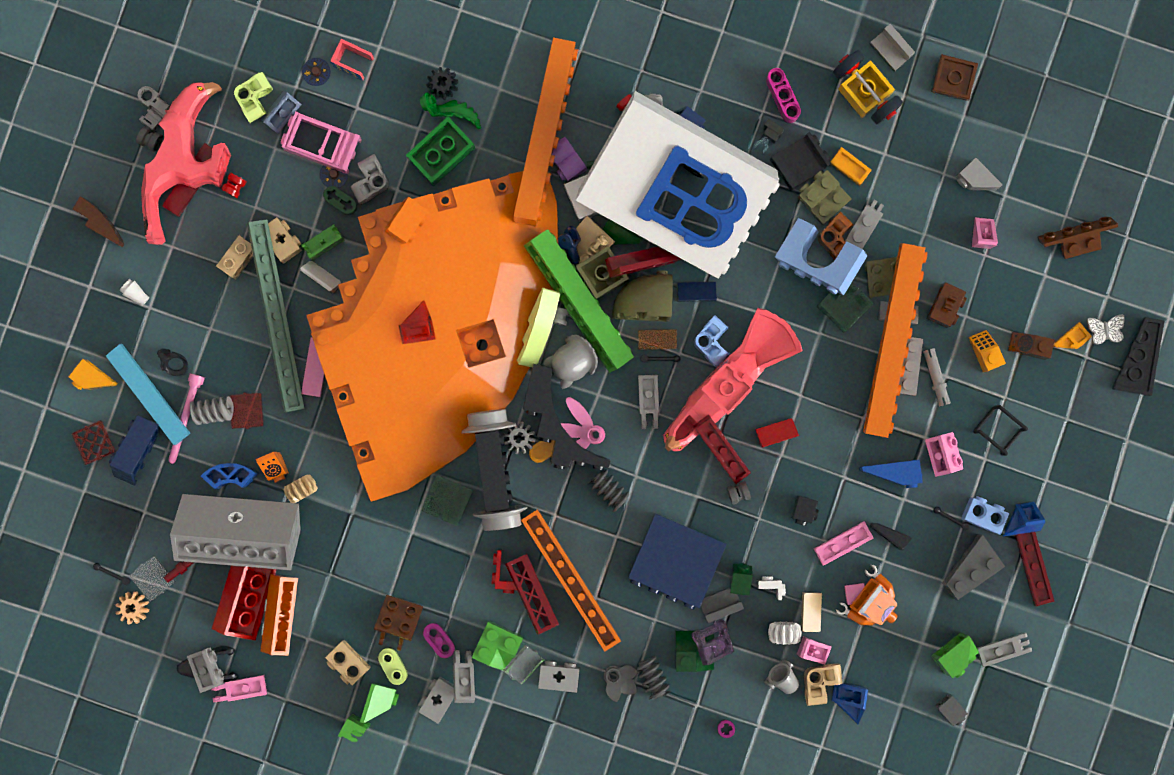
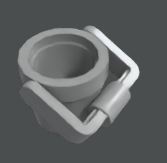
M782 660L779 664L775 665L764 681L771 689L777 687L785 694L794 693L799 686V680L791 669L793 665L787 660Z

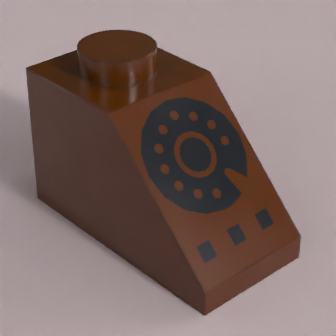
M1012 332L1008 351L1046 360L1051 358L1055 340L1038 335Z

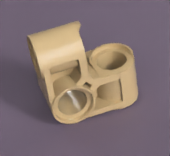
M827 664L810 667L805 670L804 684L807 706L827 704L825 685L843 684L840 664ZM812 672H817V680L811 682L809 678L810 674Z

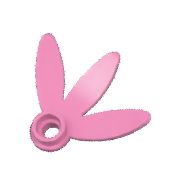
M567 397L566 403L569 410L582 425L561 423L569 436L580 438L576 442L585 449L590 443L600 444L605 439L604 429L598 425H593V421L586 409L575 399ZM594 431H597L599 433L598 438H595L593 436Z

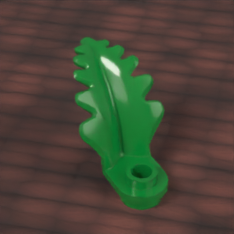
M428 92L420 97V104L423 110L429 111L432 117L456 116L470 121L478 130L481 129L480 119H477L478 114L473 112V107L467 108L466 102L458 104L457 100H451L445 104L437 105L435 97Z

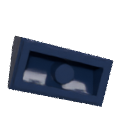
M716 282L677 283L678 302L717 300Z

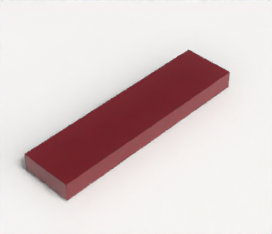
M204 143L195 156L196 161L204 162L210 159L212 147ZM176 184L162 206L180 217L199 187L192 188L184 184Z
M709 414L693 425L735 484L751 474Z
M1036 532L1015 535L1034 606L1055 602Z

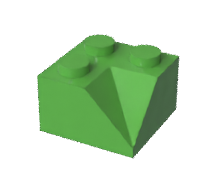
M489 620L472 658L488 666L508 672L524 636Z
M959 633L933 653L931 657L942 672L953 679L954 677L959 678L965 673L964 669L977 658L976 655L979 651L970 636Z

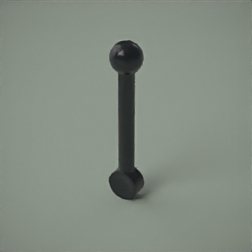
M679 355L674 357L641 356V361L644 363L647 361L679 362L681 360Z
M936 506L933 509L935 514L943 515L960 525L963 530L969 529L968 523H962L943 512L940 507Z
M99 563L93 565L94 570H100L117 578L124 585H128L131 582L130 578H123L101 567Z

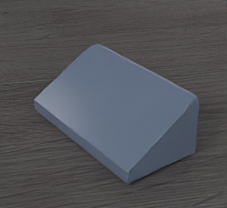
M283 91L266 112L267 114L261 118V121L278 134L302 104L288 92Z

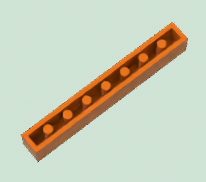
M537 509L521 520L604 652L621 642L620 637L539 510Z

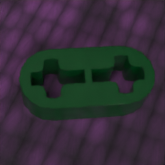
M329 186L324 190V199L342 213L351 215L356 212L357 203L353 198L334 186ZM335 190V195L339 197V200L337 201L334 198L329 200L330 196L328 193H333ZM351 201L353 208L344 210L345 206L341 202L349 203Z

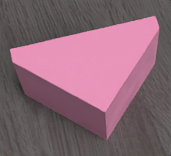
M975 217L972 247L991 249L997 246L998 241L994 219Z
M803 636L797 655L825 665L831 646Z

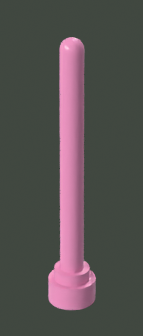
M191 373L188 378L190 388L180 418L185 426H187L190 416V402H194L197 389L200 388V385H203L205 377ZM182 441L177 445H172L168 459L169 463L174 464L176 462Z

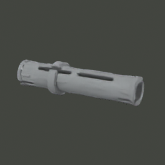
M935 348L930 349L932 357H930L928 350L923 351L933 382L932 389L933 391L935 390L939 407L944 406L942 398H944L946 405L951 404L946 390L947 383H944Z

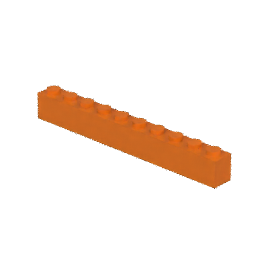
M553 37L515 207L514 222L537 226V221L542 220L543 209H540L541 203H545L547 191H544L545 185L550 183L551 173H548L549 167L554 165L555 155H552L553 148L557 149L559 138L556 135L557 131H561L563 124L560 116L561 113L565 114L567 102H564L565 95L569 96L571 85L568 84V80L573 78L575 67H572V62L577 60L578 49H575L576 42Z
M905 243L899 244L863 428L865 434L888 438L889 434L893 432L894 423L891 421L892 416L896 415L898 405L895 401L896 396H899L901 392L899 381L905 372V366L902 365L904 358L908 356L909 347H906L907 340L911 339L912 336L910 325L911 320H914L916 316L914 304L915 301L919 300L920 290L917 289L919 282L923 280L924 271H921L922 264L926 263L927 260L926 247Z

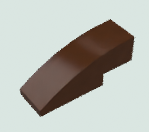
M80 196L73 210L88 218L85 226L123 247L124 242L110 219L94 204Z

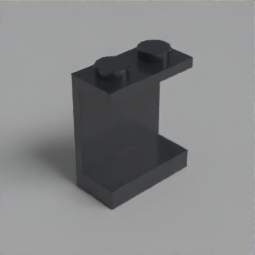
M810 132L780 153L777 152L770 158V162L778 170V174L790 191L831 164L830 156L825 150L822 151L819 146L820 141L816 135H812Z

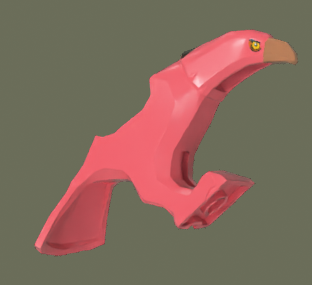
M201 82L187 86L165 109L166 114L159 122V125L164 129V140L156 157L150 163L145 164L141 189L144 231L148 244L162 245L166 242L160 222L158 201L161 194L176 184H184L192 188L205 184H213L216 187L222 186L231 158L229 149L225 143L214 145L211 158L204 162H197L194 157L193 129L195 120L205 102L213 94L222 90L219 84Z
M757 308L742 344L723 360L691 393L685 406L664 433L665 449L668 452L671 450L681 451L699 434L693 425L708 414L715 423L725 414H730L751 392L752 385L766 367L802 352L801 342L791 326L783 318L766 309Z

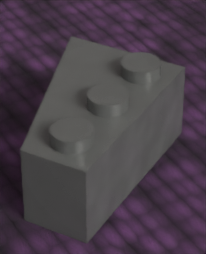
M981 534L976 535L972 544L963 553L964 555L942 582L953 599L959 600L1005 567Z

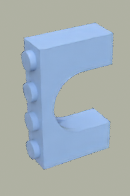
M798 218L775 256L779 262L778 265L785 270H789V268L794 270V273L801 278L805 276L810 278V281L817 286H821V284L826 286V289L835 295L837 292L844 295L865 261L866 253L863 249L846 241L832 264L824 268L809 266L807 264V252L819 231L814 225Z

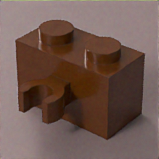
M946 282L943 283L926 319L945 328L955 325L959 317L957 315L959 307L962 308L967 299L964 297L966 291Z

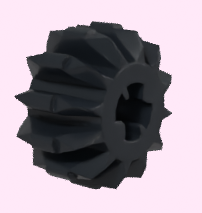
M439 67V73L432 70L433 76H427L430 82L426 86L431 88L429 90L430 95L435 94L436 99H439L442 95L443 100H446V94L453 97L452 91H458L455 85L459 81L454 79L456 77L455 72L450 73L449 68H446L443 72L442 67ZM441 80L445 81L446 86H440L439 82Z

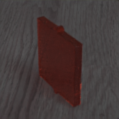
M244 392L240 395H229L234 407L231 419L232 429H250V427L264 426L261 393L247 394Z

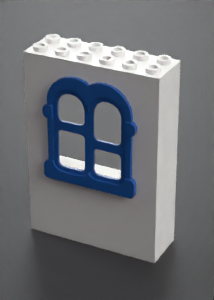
M634 91L580 186L576 201L719 279L721 274L727 272L730 266L728 264L730 259H734L739 252L738 246L741 242L744 243L749 236V228L751 225L753 227L759 220V212L761 209H766L770 201L768 199L770 194H774L777 191L780 183H778V170ZM680 163H684L708 177V181L699 196L695 197L670 183V179ZM717 183L729 188L734 194L733 204L724 210L716 209L706 203L708 195ZM663 191H668L683 200L682 206L673 219H669L654 210V206ZM691 206H696L716 219L718 227L713 235L703 237L681 225V221Z

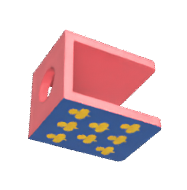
M341 39L330 62L333 67L363 81L364 76L361 72L340 63L345 49L371 61L374 60L372 53Z

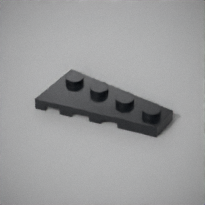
M1143 318L1114 383L1113 390L1152 396L1164 320Z

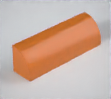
M270 574L261 652L269 655L288 656L298 578Z

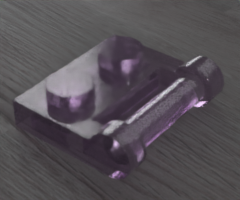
M723 619L715 621L713 625L701 631L697 630L692 633V639L697 644L703 665H710L734 652L727 625ZM717 631L719 632L720 636L708 642L705 641V637Z

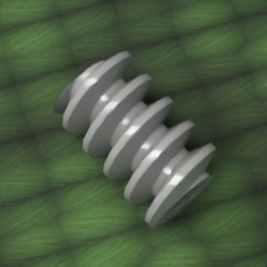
M229 396L226 402L223 397H220L219 403L216 398L212 399V404H210L208 399L205 400L204 405L201 400L197 401V406L193 401L190 402V414L196 425L208 424L209 422L215 423L217 421L223 422L224 420L230 421L233 417L234 407Z

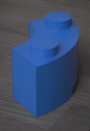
M226 463L208 469L201 477L214 489H220L229 483H234L244 488L255 479L259 472L247 465Z

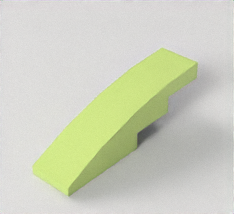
M546 288L541 289L527 320L529 326L522 340L524 346L517 359L519 365L532 367L533 363L538 364L550 334L560 292Z

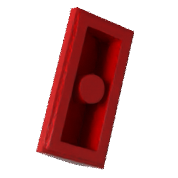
M792 418L755 429L761 448L799 436Z

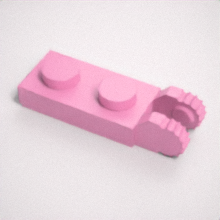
M264 675L227 681L211 689L217 691L226 688L227 694L215 696L213 702L226 700L229 702L267 695Z

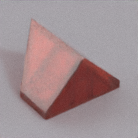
M424 300L399 325L402 344L436 339L433 322Z

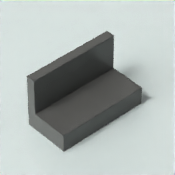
M730 588L705 597L701 604L707 623L744 609L738 595L730 593Z

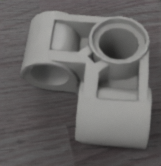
M375 154L358 162V166L365 179L354 183L350 188L359 204L368 202L389 187V181ZM383 178L382 186L375 187L376 179Z

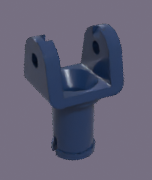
M568 226L564 230V234L559 236L558 245L561 249L566 250L570 263L577 264L580 261L577 246L581 238L575 227Z

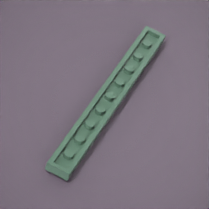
M268 220L248 222L247 227L284 412L304 409Z

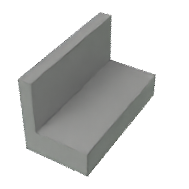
M891 24L884 28L882 33L870 42L894 71L915 53Z

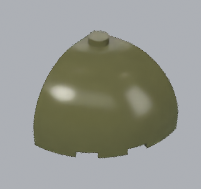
M656 271V274L640 276L629 281L621 288L614 300L612 319L669 322L672 317L673 275L668 274V271Z

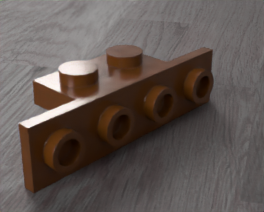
M1101 217L1093 222H1083L1078 226L1065 227L1060 231L1046 232L1044 235L1038 236V241L1044 247L1061 243L1062 257L1068 259L1102 249L1100 232L1117 228L1118 223L1111 217Z

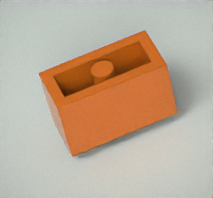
M407 197L403 200L384 232L402 244H406L408 241L411 243L417 234L415 230L418 225L422 226L426 221L428 210L410 197Z

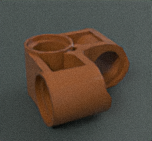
M841 211L818 235L819 244L834 260L846 243L842 236L854 225ZM824 233L831 234V242L824 240Z

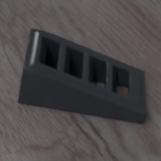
M870 524V528L899 550H904L912 539L910 536L881 524Z

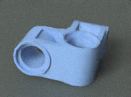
M716 315L709 320L695 337L694 346L712 365L718 367L730 353L725 351L716 341L728 329ZM699 337L707 338L708 344L706 347L699 345Z

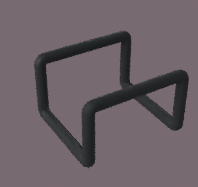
M996 405L992 407L978 424L973 433L982 435L1001 451V456H1007L1009 447L1023 431H1028V427L1001 405ZM996 409H1000L1022 427L1004 449L983 431L979 430Z

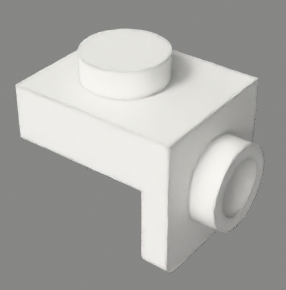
M762 576L761 580H757L758 589H776L777 600H782V596H785V584H782L781 580H773V576Z

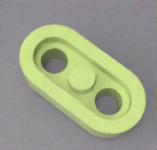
M393 648L383 649L378 656L381 667L392 684H402L408 676L403 662ZM385 655H390L391 661L387 662ZM394 672H399L401 677L399 679L395 678Z

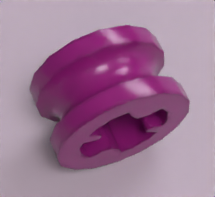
M723 720L718 724L717 730L722 737L730 738L735 733V726L731 721ZM724 724L731 725L732 730H729V734H724V731L721 732Z

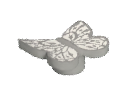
M1124 315L1114 316L1108 322L1088 318L1087 325L1093 333L1092 342L1099 345L1105 342L1106 339L1114 343L1122 341L1124 335L1120 329L1124 326Z

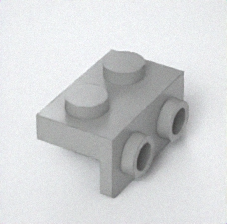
M211 647L187 656L200 693L224 684L223 673L221 669H218L216 664L217 656L211 650Z

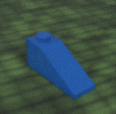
M920 460L859 467L861 472L898 485H906V488L918 487L917 483H923Z

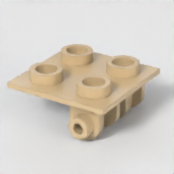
M588 216L576 228L581 238L577 246L580 257L579 264L608 246L610 248L615 242Z

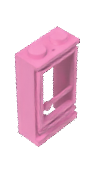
M295 111L294 116H291L288 121L287 134L284 133L281 139L284 151L349 174L348 166L351 159L355 158V148L357 143L362 141L360 135ZM301 121L328 131L321 149L318 150L319 155L291 145ZM332 132L340 135L330 160L322 157Z

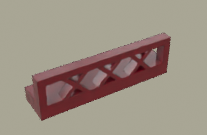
M658 246L605 259L609 276L612 278L673 264L682 259Z
M522 555L506 563L508 572L537 635L559 625L528 555ZM513 564H517L521 575L515 573L512 567ZM523 580L525 581L529 593L523 591L521 587ZM531 597L536 605L537 610L532 609L529 604ZM539 615L545 625L543 628H540L537 622Z

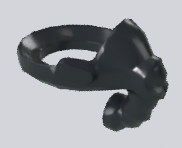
M162 348L158 350L157 355L161 361L160 367L162 371H166L172 376H180L186 372L188 362L183 355L170 352L171 350ZM172 358L181 359L183 367L180 370H173L168 365L169 360Z

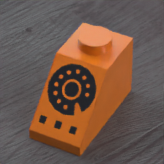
M272 452L256 459L257 464L268 481L274 480L276 483L286 479L284 475L289 474L280 452Z

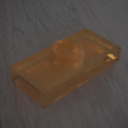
M677 329L638 330L639 350L677 349Z

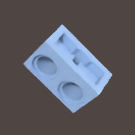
M978 496L975 499L969 498L961 519L994 534L1001 535L1009 513L1004 511L1005 508L997 504L993 506L986 504L987 500ZM976 505L981 509V513L978 516L973 514V508ZM993 513H996L999 517L995 524L991 522V515Z

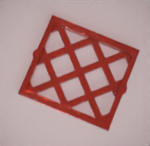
M101 420L71 433L85 465L101 460L103 457L115 452ZM98 425L96 432L90 430L91 427ZM100 429H102L104 435L99 434ZM86 431L84 438L78 436V433ZM89 432L95 434L93 441L87 439ZM97 436L104 438L102 444L95 442ZM77 438L83 440L81 446ZM106 440L108 442L109 447L104 446ZM85 441L92 443L89 450L83 448ZM94 445L100 446L98 453L92 451ZM103 448L109 450L108 453L101 455ZM83 451L88 452L87 457H85ZM90 454L97 455L95 459L88 460Z

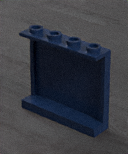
M654 514L628 578L631 579L630 583L636 586L646 585L649 587L648 591L655 594L662 592L667 594L666 598L671 601L677 602L678 599L684 602L683 606L692 610L695 607L700 609L727 544L658 514Z

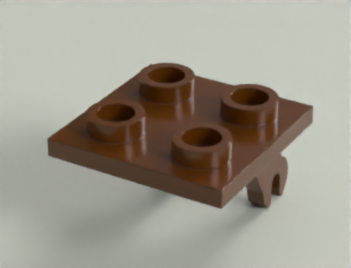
M386 595L374 630L381 632L378 644L383 645L386 633L400 637L397 650L401 651L404 639L412 640L423 606Z

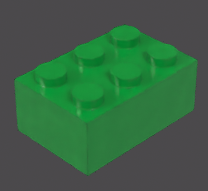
M447 117L408 152L406 157L434 187L475 149V145Z

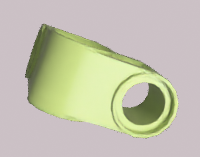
M263 72L254 75L246 82L238 85L234 90L235 98L250 123L267 114L258 99L272 92L273 88ZM242 91L249 92L247 98H240V94Z

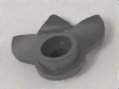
M625 665L620 668L609 666L605 669L606 693L611 700L618 702L621 693L628 695L637 693L636 684L633 681V678L638 674L635 668ZM611 672L617 673V677L614 679L610 678L609 675Z

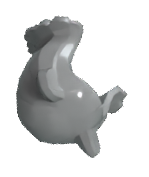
M571 335L565 338L567 344L559 347L554 355L548 357L543 363L545 366L553 368L554 375L561 379L560 386L562 389L569 387L573 381L581 379L587 372L590 375L594 374L597 368L598 356L594 348L586 339L579 335Z

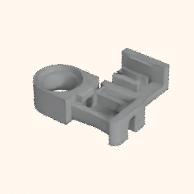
M144 86L139 89L138 98L148 108V113L145 116H141L139 120L146 127L150 128L151 131L155 132V127L166 114L165 109L169 105L160 99V94L154 89ZM144 92H151L152 98L145 101L142 99Z

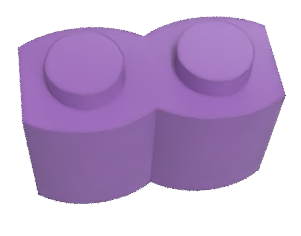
M566 137L559 140L557 149L553 148L552 155H555L554 164L559 169L556 172L562 181L566 179L567 182H570L585 172L587 167Z

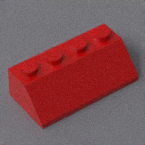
M231 565L212 629L226 636L256 640L265 610L270 574L276 575L277 569Z

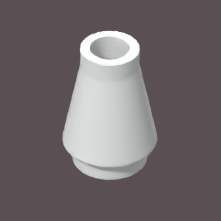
M131 279L120 289L123 296L141 306L149 300V297L136 281Z

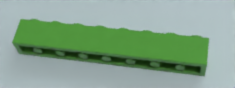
M547 229L524 245L525 249L552 289L560 292L559 299L592 348H594L609 373L617 370L634 358L630 347L624 343L619 331L613 327L609 316L603 312L598 300L589 291L586 282L582 281L576 267L570 263L566 252L556 242L555 236Z

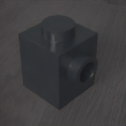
M797 496L791 518L796 519L795 523L804 526L807 523H812L813 520L816 521L819 512L816 509L818 501Z

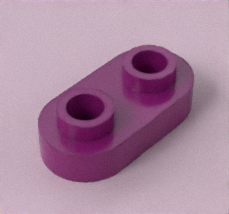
M430 623L424 628L423 635L425 640L439 657L448 658L454 653L455 645L439 624ZM431 629H435L437 631L436 636H432L430 634ZM442 645H448L449 650L443 651Z

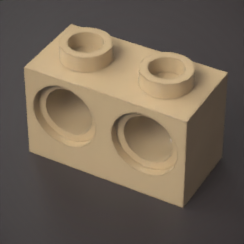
M239 235L216 266L236 280L253 258L251 243Z
M345 640L325 657L328 660L326 662L332 670H337L341 674L340 678L347 685L349 683L351 685L355 684L371 668ZM337 652H342L345 655L343 662L337 661L335 657ZM349 667H357L358 675H351L349 673Z

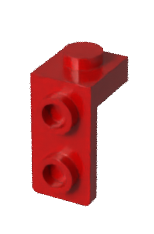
M498 549L497 553H494L493 565H496V573H492V584H495V589H503V593L514 594V591L517 590L514 582L500 580L502 550Z

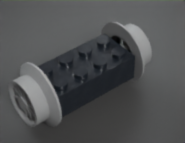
M506 409L467 414L469 426L462 430V433H475L486 509L473 513V516L482 519L484 531L522 525L520 513L527 509V506H509V504L513 503L512 492L507 490V484H510L509 471L504 469V465H507L506 452H502L501 446L505 445L504 434L499 433V429L513 427L516 424L507 421Z

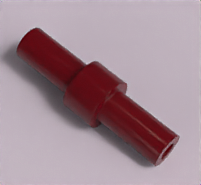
M180 561L163 578L169 583L179 574L185 573L188 570L187 568L195 562Z

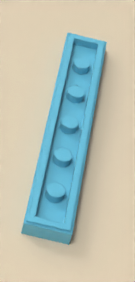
M119 344L106 355L173 445H177L190 434L189 430L123 344Z

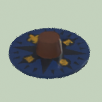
M321 58L309 59L302 68L304 80L313 86L323 85L330 77V67Z
M323 165L320 170V179L326 187L334 186L340 188L346 183L348 174Z

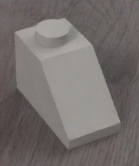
M977 158L973 159L956 176L958 183L968 190L996 191L1002 186L999 180Z

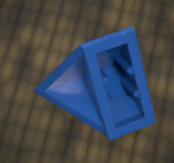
M1035 502L1015 505V510L1003 537L1041 531L1045 524V519Z
M845 683L834 685L832 701L859 724L866 708L868 689L864 686Z

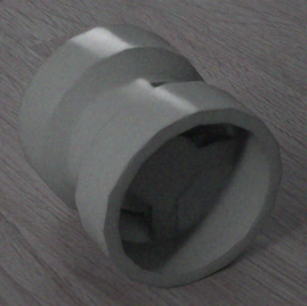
M144 126L138 133L136 143L141 146L146 145L149 150L155 152L162 142L163 135L158 132L153 133L150 128Z
M745 481L739 483L738 486L731 485L727 487L732 505L738 504L741 500L747 501L751 499Z

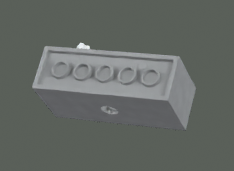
M182 494L170 533L174 561L291 570L301 531L299 504Z

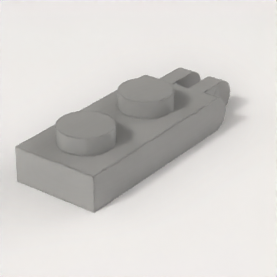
M875 199L871 205L866 204L846 237L845 242L847 241L863 249L883 215L880 211L884 205L880 203L878 208L875 209L874 207L877 203Z

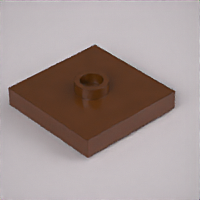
M941 54L931 92L969 101L978 63Z

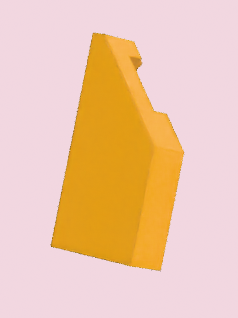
M1078 322L1054 342L1053 347L1078 349L1092 336Z

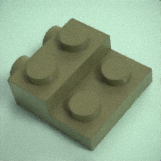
M822 170L813 177L815 181L811 185L806 183L799 189L801 194L797 197L822 225L852 200L828 170L824 173Z

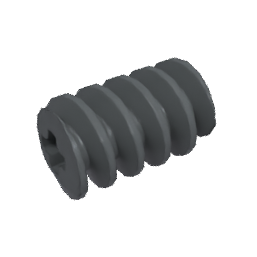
M606 469L596 475L588 484L594 483L592 490L599 488L597 495L604 494L603 502L610 500L608 507L615 505L613 510L615 512L627 501L629 493L622 494L623 486L616 488L619 482H611L614 476L606 477L608 473Z
M655 655L637 663L639 667L636 669V671L643 672L639 678H646L642 685H649L646 693H653L649 700L660 698L672 691H666L670 687L669 683L663 684L666 681V677H659L663 670H656L660 664L659 662H654L656 659Z

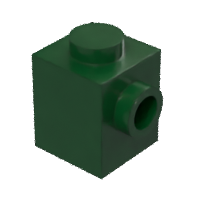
M745 563L733 564L730 593L750 595L753 577L752 566Z

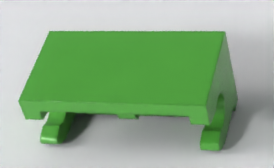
M333 224L301 246L307 252L308 257L314 261L345 240Z
M352 713L347 718L338 736L340 738L343 736L352 742H357L358 739L351 734L361 737L371 723H361V718Z

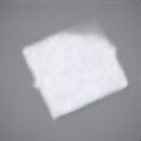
M153 556L144 564H140V567L129 575L149 602L158 595L164 594L165 590L175 583L174 579L167 583L163 578L168 572L156 556Z
M525 645L503 671L512 680L515 679L520 684H523L545 659L536 650H532Z

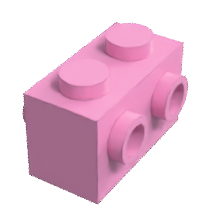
M953 432L925 439L935 477L963 469L962 458L959 454L957 440Z

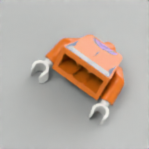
M870 565L874 569V574H869L867 570H865V574L875 579L871 578L849 606L851 610L848 609L845 603H839L844 605L846 610L840 612L836 609V611L841 615L846 614L847 618L859 625L872 626L875 623L882 625L885 621L893 623L898 617L893 611L897 607V603L894 600L893 586L882 574L877 573L876 566Z

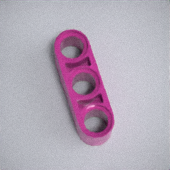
M773 68L767 75V86L783 120L787 123H793L801 113L800 106L783 70ZM778 75L780 81L773 82L771 76ZM779 93H787L788 98L785 100L781 99ZM793 109L796 112V116H788L786 110Z

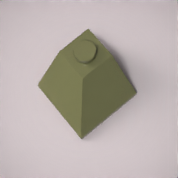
M609 246L576 266L596 299L612 292L629 280L626 274L610 278L605 259L613 257L614 254Z

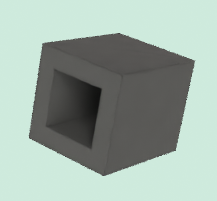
M951 694L946 695L935 705L936 709L952 726H958L966 719L965 716L968 714Z

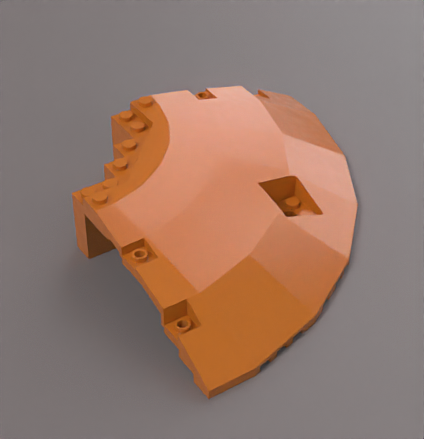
M523 171L511 173L491 181L488 178L434 195L432 193L414 198L413 200L426 208L428 212L426 213L427 219L422 226L418 225L415 232L417 234L411 243L408 241L406 244H402L384 232L402 202L358 217L369 254L351 260L357 279L338 284L343 304L306 316L348 444L352 447L358 470L371 502L409 490L466 453L476 442L475 433H462V430L469 426L467 414L506 409L518 392L530 368L519 365L517 362L524 346L522 340L529 326L527 320L541 289L553 290L524 247L526 243L547 229L555 236L558 243L557 201L551 182L549 185H545L544 191H547L546 202L541 203L540 209H543L542 220L537 221V226L514 222V212ZM500 184H505L506 186L504 190H500L498 187ZM445 197L449 199L447 204L442 203V199ZM480 340H485L488 343V347L483 351L477 348V342ZM341 393L346 394L347 397L345 400L340 399ZM362 449L367 451V455L364 457L360 455Z

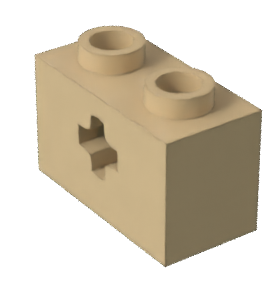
M275 218L268 223L273 251L280 262L284 264L302 251L299 247L301 242L296 235L291 236L288 232L291 228L285 220L281 221ZM280 236L285 237V238H284V241H285V242H284L283 244H282L281 242H279V241H280V239H279Z

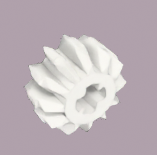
M780 621L769 625L768 635L772 643L790 645L800 642L802 631L799 624Z

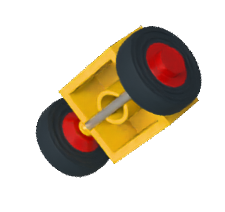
M857 50L850 56L848 54L844 56L833 73L838 79L852 73V76L843 82L838 90L861 118L879 106L877 111L871 116L873 122L878 125L885 119H891L897 113L896 110L903 104V101L898 96H894L892 99L884 102L895 89L871 60L859 70L857 69L865 58L864 54Z

